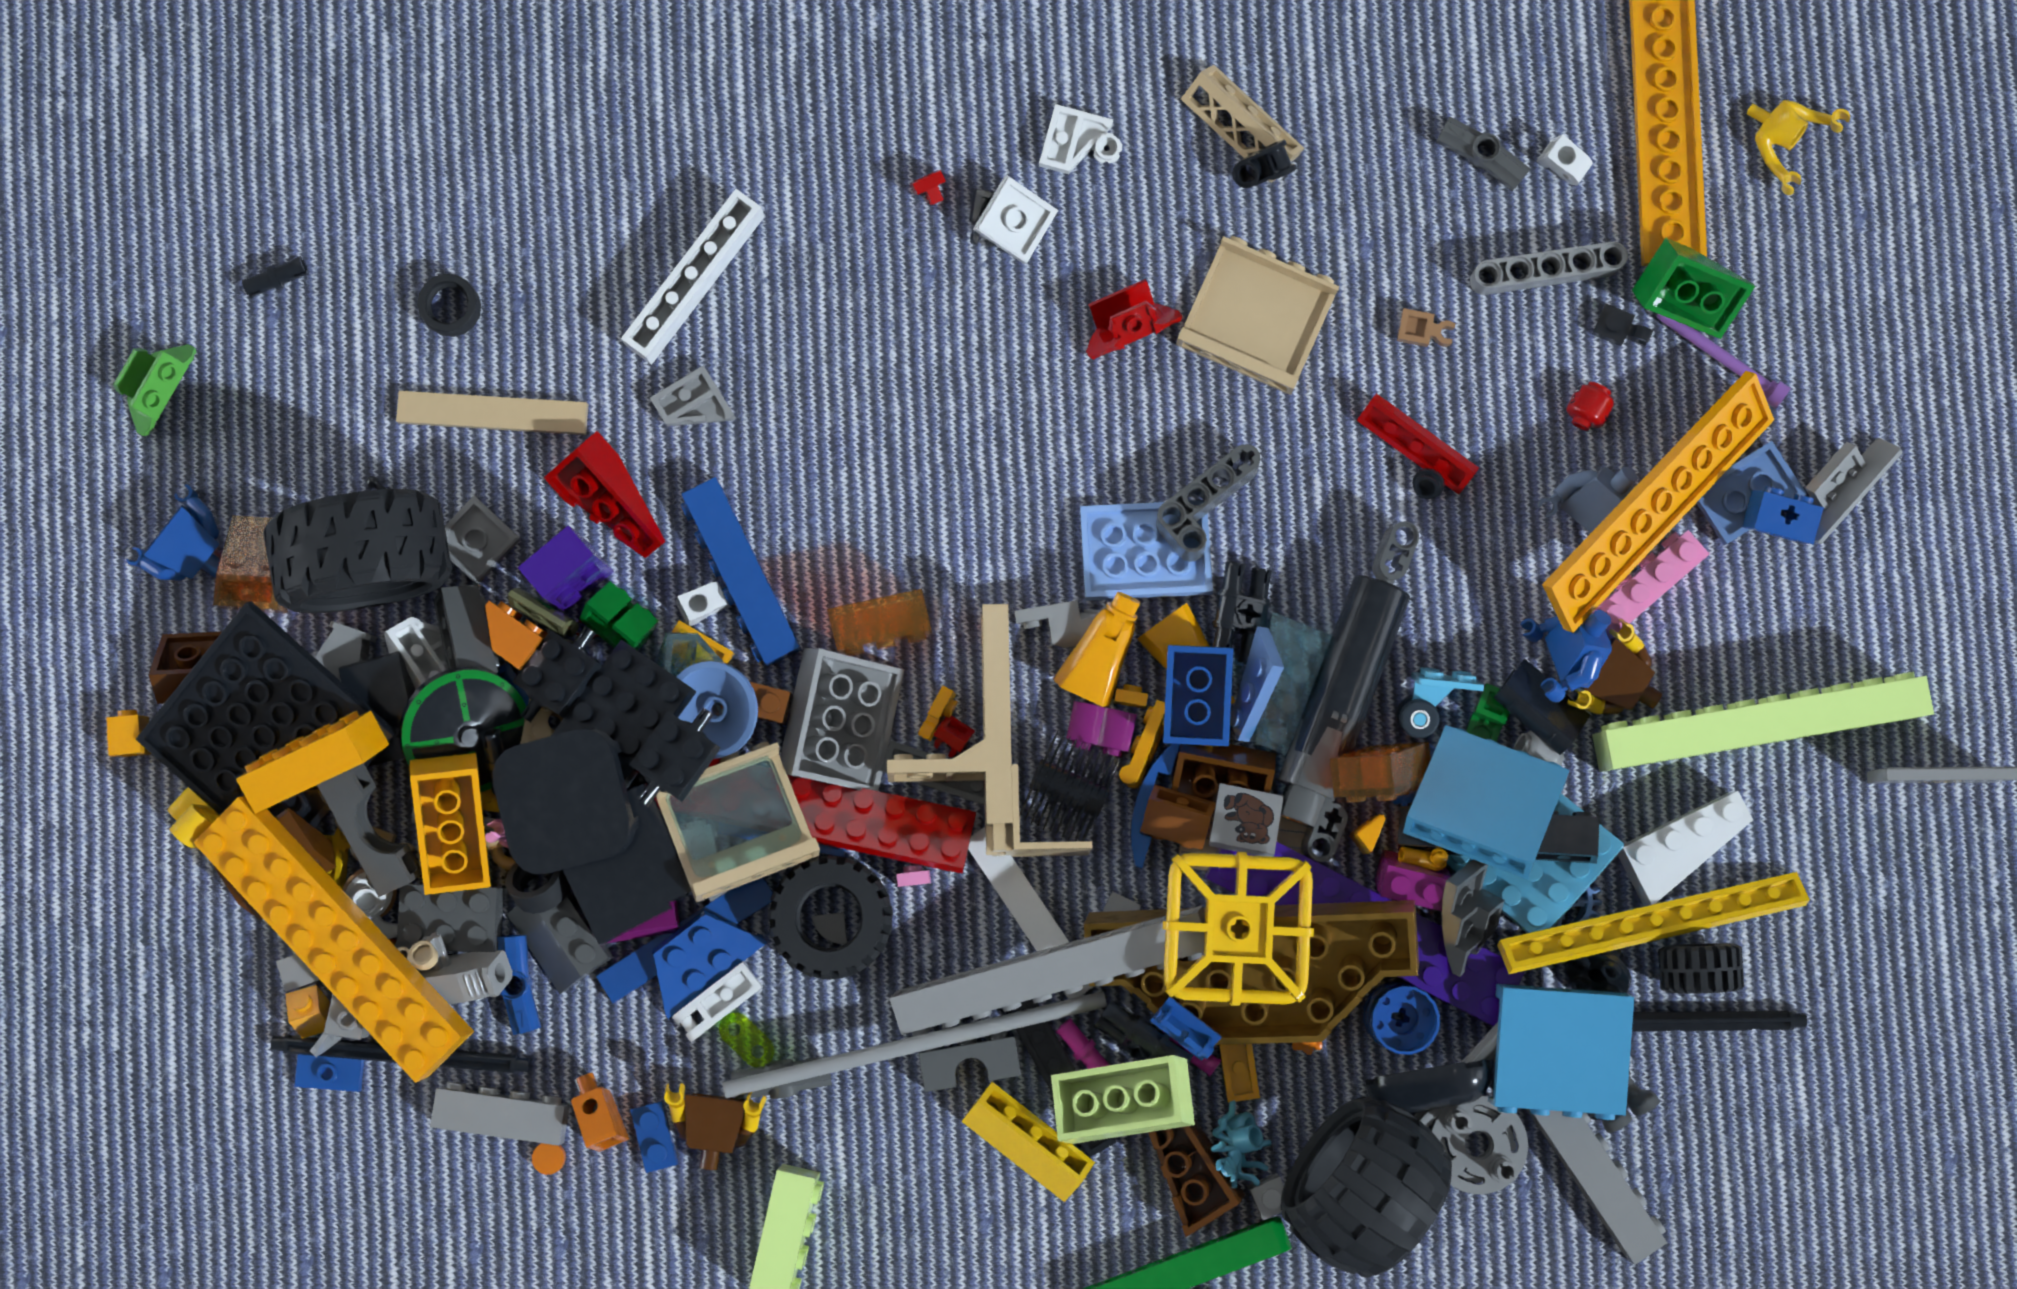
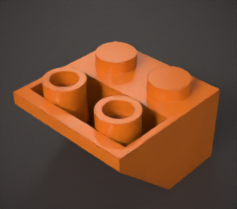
M488 601L485 608L492 651L517 669L522 670L548 633L528 619L524 623L521 622L520 619L523 615L503 601H500L498 605Z

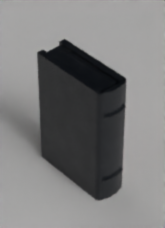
M1524 659L1517 669L1510 673L1493 698L1556 753L1561 755L1574 742L1591 715L1584 709L1569 705L1568 700L1575 701L1567 694H1565V697L1560 702L1550 701L1545 696L1546 692L1541 688V683L1547 677Z

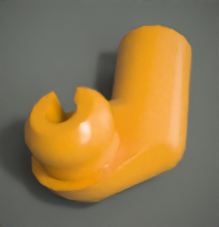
M1402 846L1398 852V860L1432 871H1440L1447 866L1448 854L1441 848H1435L1430 852Z

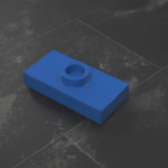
M298 1054L294 1087L360 1092L364 1060Z

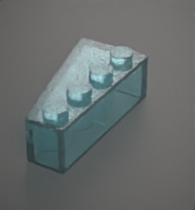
M1272 612L1269 615L1267 627L1270 630L1284 669L1256 726L1253 746L1274 752L1276 755L1283 757L1288 751L1332 635Z

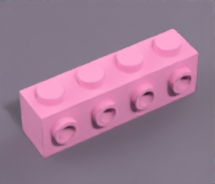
M1689 530L1680 535L1675 531L1661 543L1664 549L1656 556L1653 552L1648 554L1638 564L1641 569L1633 576L1629 574L1616 587V590L1594 610V612L1602 610L1610 616L1611 623L1606 628L1609 639L1614 637L1609 633L1610 629L1616 632L1621 630L1622 623L1619 621L1620 618L1630 624L1710 554Z

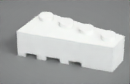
M1739 791L1729 792L1624 843V847L1617 855L1643 906L1653 905L1752 822L1753 818Z

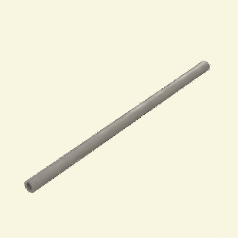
M1101 991L722 1082L725 1098H730L1105 1008L1107 1003L1104 992Z

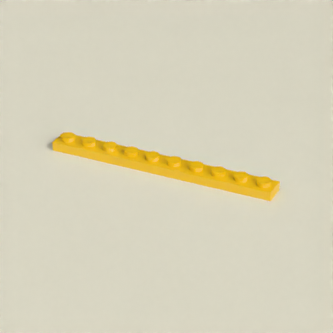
M1793 872L1501 939L1497 946L1508 974H1513L1806 906L1810 899L1798 873Z

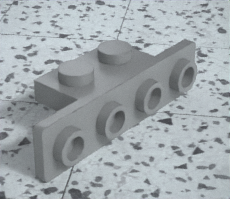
M1877 438L1861 455L1856 445L1846 441L1821 471L1812 478L1805 489L1809 496L1814 498L1813 503L1815 505L1824 507L1814 542L1822 544L1900 457L1902 450L1899 446Z

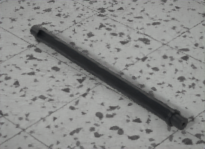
M1793 1011L1633 1012L1632 1032L1672 1030L1748 1031L1752 1029L1793 1030L1794 1028L1807 1027L1806 1013H1793Z
M288 1034L285 1037L273 1036L271 1039V1050L283 1051L284 1054L314 1056L310 1050L319 1038H301V1036ZM340 1040L320 1054V1056L396 1063L379 1043ZM455 1050L439 1067L515 1074L516 1071L529 1072L530 1058L518 1057L517 1054Z

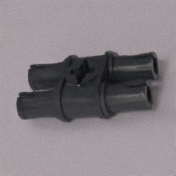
M1227 561L1225 562L1222 589H1219V592L1216 594L1218 603L1215 620L1212 621L1213 628L1215 629L1213 647L1232 648L1235 632L1240 631L1239 634L1242 637L1237 662L1246 664L1257 626L1265 627L1268 607H1271L1270 599L1267 598L1272 571L1252 568L1248 596H1243L1244 593L1241 590L1246 565Z
M1111 1000L1093 1027L1116 1041L1120 1051L1122 1049L1125 1050L1132 1058H1136L1139 1061L1176 1055L1187 1059L1189 1064L1193 1057V1054L1188 1053L1170 1041V1036L1166 1032H1161L1154 1024L1143 1019L1144 1016H1133L1114 1003L1113 1000Z

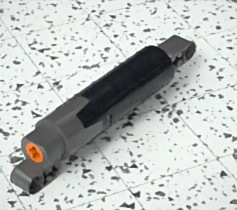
M1399 522L1386 529L1372 565V571L1376 578H1370L1365 575H1358L1353 578L1278 777V781L1286 785L1282 795L1284 797L1280 817L1307 827L1301 842V852L1304 856L1316 862H1326L1333 858L1348 818L1347 812L1343 806L1334 803L1410 601L1409 594L1393 584L1395 580L1400 579L1406 574L1419 541L1418 529L1411 522ZM1397 529L1405 532L1407 536L1405 545H1401L1396 541L1395 533ZM1392 560L1391 566L1395 568V571L1388 573L1389 567L1385 565V562ZM1325 812H1331V815L1335 817L1334 823L1328 822V819L1324 817ZM1318 829H1325V832H1331V834L1329 836L1328 834L1318 833L1317 831ZM1318 838L1325 845L1324 852L1320 856H1316L1312 851V844Z

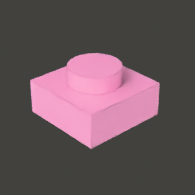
M922 865L903 867L904 873L897 874L898 887L931 884L930 871H923Z

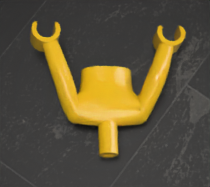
M1783 100L1771 113L1754 103L1747 111V115L1762 123L1755 135V142L1766 166L1782 182L1781 189L1785 195H1792L1794 193V188L1787 183L1795 182L1800 185L1801 176L1797 172H1788L1777 158L1772 145L1776 144L1790 151L1803 136L1808 127V122L1828 125L1833 132L1839 133L1842 132L1843 126L1836 120L1850 121V113L1846 109H1837L1830 115L1809 109L1802 104L1790 100Z

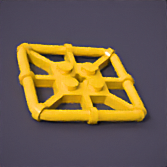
M1239 851L1236 855L1186 853L1181 856L1177 854L1172 858L1171 861L1173 863L1168 874L1166 921H1163L1162 927L1163 930H1166L1163 976L1166 986L1165 992L1169 997L1174 996L1188 1001L1229 1002L1230 1006H1240V1003L1280 1005L1291 1004L1296 1001L1300 1003L1305 998L1304 993L1308 985L1310 937H1314V928H1311L1313 880L1310 864L1306 860L1302 862L1291 857L1247 855V852ZM1190 866L1236 868L1235 895L1214 894ZM1247 869L1292 871L1267 896L1246 895ZM1182 873L1206 899L1205 923L1179 921ZM1300 880L1298 927L1274 926L1275 902ZM1238 919H1241L1242 925L1248 928L1247 932L1241 933V938H1235V933L1231 932V925H1235ZM1179 931L1205 932L1204 955L1177 978ZM1273 935L1297 936L1295 983L1272 959ZM1211 962L1232 963L1230 989L1185 987ZM1243 963L1264 964L1287 991L1242 989Z

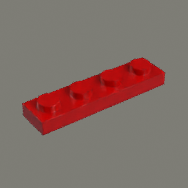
M1377 393L1357 419L1359 423L1421 468H1431L1438 471L1442 475L1445 485L1458 495L1479 469L1478 466Z

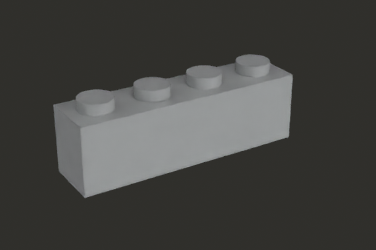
M447 1081L446 1086L436 1088L430 1123L431 1128L558 1146L565 1141L570 1104L561 1103L562 1097L543 1095L542 1100L529 1098V1092L511 1090L510 1095L497 1094L498 1088L479 1086L478 1091L467 1090L465 1083Z

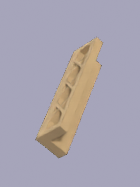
M1215 65L1201 71L1181 98L1188 107L1244 158L1264 148L1262 144L1266 147L1283 139L1287 143L1285 149L1290 161L1296 159L1305 149ZM1199 87H1202L1209 94L1210 105H1201L1192 97ZM1218 110H1226L1231 114L1233 126H1224L1219 122ZM1240 131H1249L1254 136L1255 147H1246L1241 142Z

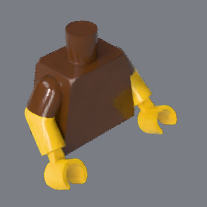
M1620 618L1619 621L1622 623L1621 630L1619 632L1613 629L1609 630V633L1615 638L1609 639L1612 650L1601 668L1599 677L1593 681L1589 688L1580 687L1576 689L1578 698L1575 702L1568 700L1569 705L1585 709L1597 715L1619 714L1624 709L1632 710L1637 701L1651 709L1655 708L1663 693L1649 685L1655 674L1654 670L1650 668L1652 660L1643 641L1634 633V627Z
M680 1083L679 1092L677 1093L672 1092L669 1089V1084H667L664 1099L669 1104L672 1122L680 1139L686 1141L687 1148L701 1150L700 1169L718 1170L720 1153H733L736 1148L743 1147L757 1131L761 1111L766 1102L765 1096L762 1097L760 1103H756L751 1099L752 1092L748 1093L746 1099L735 1100L732 1097L725 1098L724 1096L689 1092L685 1094L684 1100L685 1085L683 1083Z

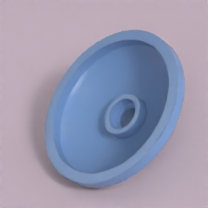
M700 662L684 669L677 678L693 688L696 694L678 718L692 723L702 710V707H704L714 716L703 729V732L709 740L721 748L714 759L723 758L737 752L748 742L757 723L758 704L750 682L739 670L723 662ZM719 703L723 706V713L721 715L716 710Z

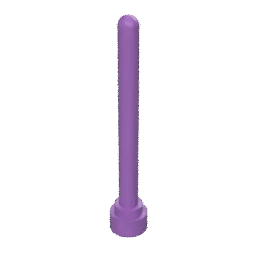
M1656 313L1658 320L1740 377L1745 371L1756 373L1767 403L1776 409L1791 388L1782 381L1777 383L1772 380L1770 382L1694 328Z

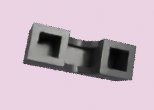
M1005 1031L988 1035L989 1040L976 1042L975 1038L959 1042L955 1046H942L919 1052L925 1092L957 1087L956 1068L961 1061L967 1058H976L985 1064L989 1081L1021 1076L1015 1035L1008 1036V1032Z

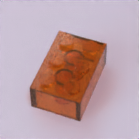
M1429 742L1368 745L1330 758L1334 798L1346 797L1347 802L1366 801V797L1376 796L1377 801H1390L1397 799L1396 796L1410 794L1409 791L1418 790L1431 760Z

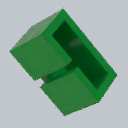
M611 581L586 602L579 618L582 623L614 649L620 640H623L636 650L651 638L659 621L648 609L643 608L638 603L633 605L631 603L632 598L629 597L627 592L618 588Z

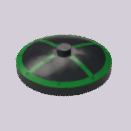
M458 667L440 672L426 680L415 690L402 712L399 725V743L404 759L410 767V760L476 753L480 791L489 790L492 788L489 771L485 769L483 764L485 753L480 732L488 728H500L504 751L519 745L525 719L520 714L526 708V704L518 691L507 680L489 670L477 667Z

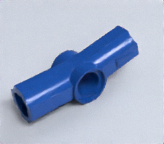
M527 934L497 937L498 950L506 952L513 972L512 976L520 978L523 984L522 990L519 993L511 991L508 988V984L500 993L505 1002L513 1035L541 1028L531 989L532 980L529 975Z

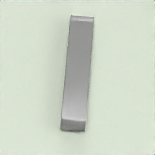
M1606 242L1485 260L1479 263L1472 272L1470 286L1475 293L1489 295L1610 277L1615 275L1626 264L1628 252L1621 243ZM1610 253L1614 255L1617 259V265L1608 264L1604 259V254ZM1573 258L1582 259L1586 264V269H1577L1573 264ZM1548 262L1552 264L1555 268V274L1549 275L1542 270L1541 263ZM1510 268H1520L1524 273V278H1514L1511 275ZM1482 271L1490 273L1493 277V283H1483L1479 278V273Z

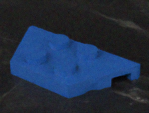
M703 910L652 949L666 1017L668 1019L732 969L767 944L764 936L759 933L753 934L746 931L740 925L730 921H722L716 915Z

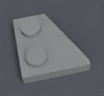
M704 365L650 397L667 427L733 421L736 419Z

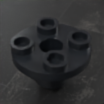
M1617 949L1569 960L1566 970L1572 982L1571 988L1627 993L1631 985V974L1623 963L1624 955L1622 951Z

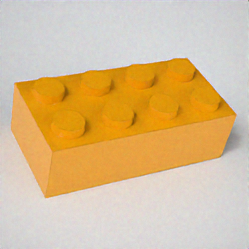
M371 710L360 716L357 711H354L340 718L338 722L332 725L330 723L324 725L306 737L301 736L287 743L285 747L279 750L276 748L260 756L259 759L244 766L247 772L236 780L254 814L363 764L389 746V743Z
M476 753L410 760V782L424 894L429 895L491 887Z

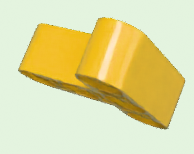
M189 787L167 809L169 814L176 820L169 828L170 832L180 842L190 848H197L193 842L220 816Z

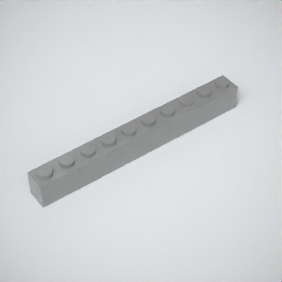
M1202 905L1180 911L1179 921L1205 923V913ZM1166 916L897 990L889 999L900 1033L903 1035L912 1032V1036H918L930 1032V1027L942 1024L943 1028H948L961 1023L960 1019L972 1016L973 1020L991 1015V1010L1002 1008L1004 1012L1011 1011L1022 1006L1021 1002L1033 999L1034 1003H1040L1052 998V994L1063 991L1064 995L1073 994L1082 990V985L1094 982L1095 986H1102L1114 981V976L1125 974L1126 978L1135 977L1144 973V968L1154 965L1157 966V969H1164L1166 930H1163L1162 927L1163 921H1166ZM1179 931L1178 959L1188 957V960L1191 961L1199 959L1204 955L1205 932Z

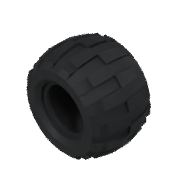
M1363 1096L1351 1100L1339 1107L1322 1123L1294 1162L1282 1190V1217L1291 1224L1290 1230L1301 1243L1328 1265L1350 1274L1357 1273L1361 1277L1366 1278L1382 1274L1396 1266L1415 1248L1438 1216L1451 1184V1158L1444 1152L1443 1144L1433 1132L1405 1109L1385 1100H1375L1371 1096Z

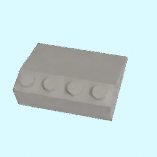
M804 648L780 755L786 774L857 790L865 788L879 791L882 777L880 770L889 745L904 669L820 648Z

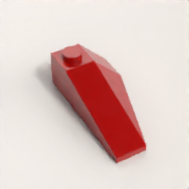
M598 431L592 434L544 477L566 503L573 508L578 505L590 513V520L596 524L599 522L604 523L613 530L614 536L644 558L648 557L666 542L619 454Z

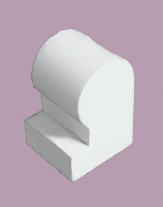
M1564 134L1553 138L1536 161L1545 169L1550 168L1561 179L1571 185H1578L1593 164L1590 157Z
M718 581L679 595L676 599V605L685 623L690 627L729 606Z

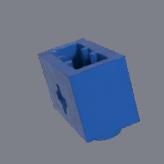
M1765 486L1764 491L1752 490L1742 525L1743 528L1799 543L1814 545L1824 507L1813 504L1814 498L1795 494L1794 498L1791 499L1783 496L1784 490ZM1781 510L1787 513L1786 518L1780 516Z

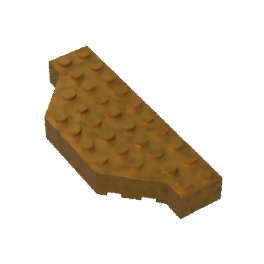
M1415 900L1312 904L1311 928H1314V937H1310L1308 985L1304 993L1305 998L1300 1003L1297 1001L1285 1005L1240 1003V1006H1230L1229 1002L1188 1001L1174 996L1172 998L1222 1036L1216 1045L1323 1042L1332 1029L1343 1018L1345 1019L1362 1001V998L1370 989L1376 986L1384 977L1418 976L1419 954ZM1299 904L1275 905L1274 926L1298 927ZM1167 909L1089 912L1084 922V935L1087 938L1166 916ZM1241 919L1236 920L1235 925H1231V932L1235 933V938H1241V933L1247 932L1248 928L1242 925ZM1273 935L1272 959L1295 983L1297 936ZM1188 957L1177 959V978L1198 959L1191 961L1188 960ZM1211 962L1185 987L1230 989L1232 963ZM1243 963L1242 989L1287 991L1264 964ZM1156 965L1144 968L1145 972L1135 977L1126 978L1125 974L1114 976V981L1102 985H1122L1131 994L1134 993L1147 1004V1008L1154 1014L1169 998V995L1165 992L1164 969H1157ZM1094 982L1089 983V986H1095Z

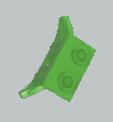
M187 344L160 350L151 355L142 348H133L132 353L112 385L118 393L127 395V403L138 434L148 436L150 431L154 429L156 421L174 393L188 365L193 361L194 355L197 353L195 347Z

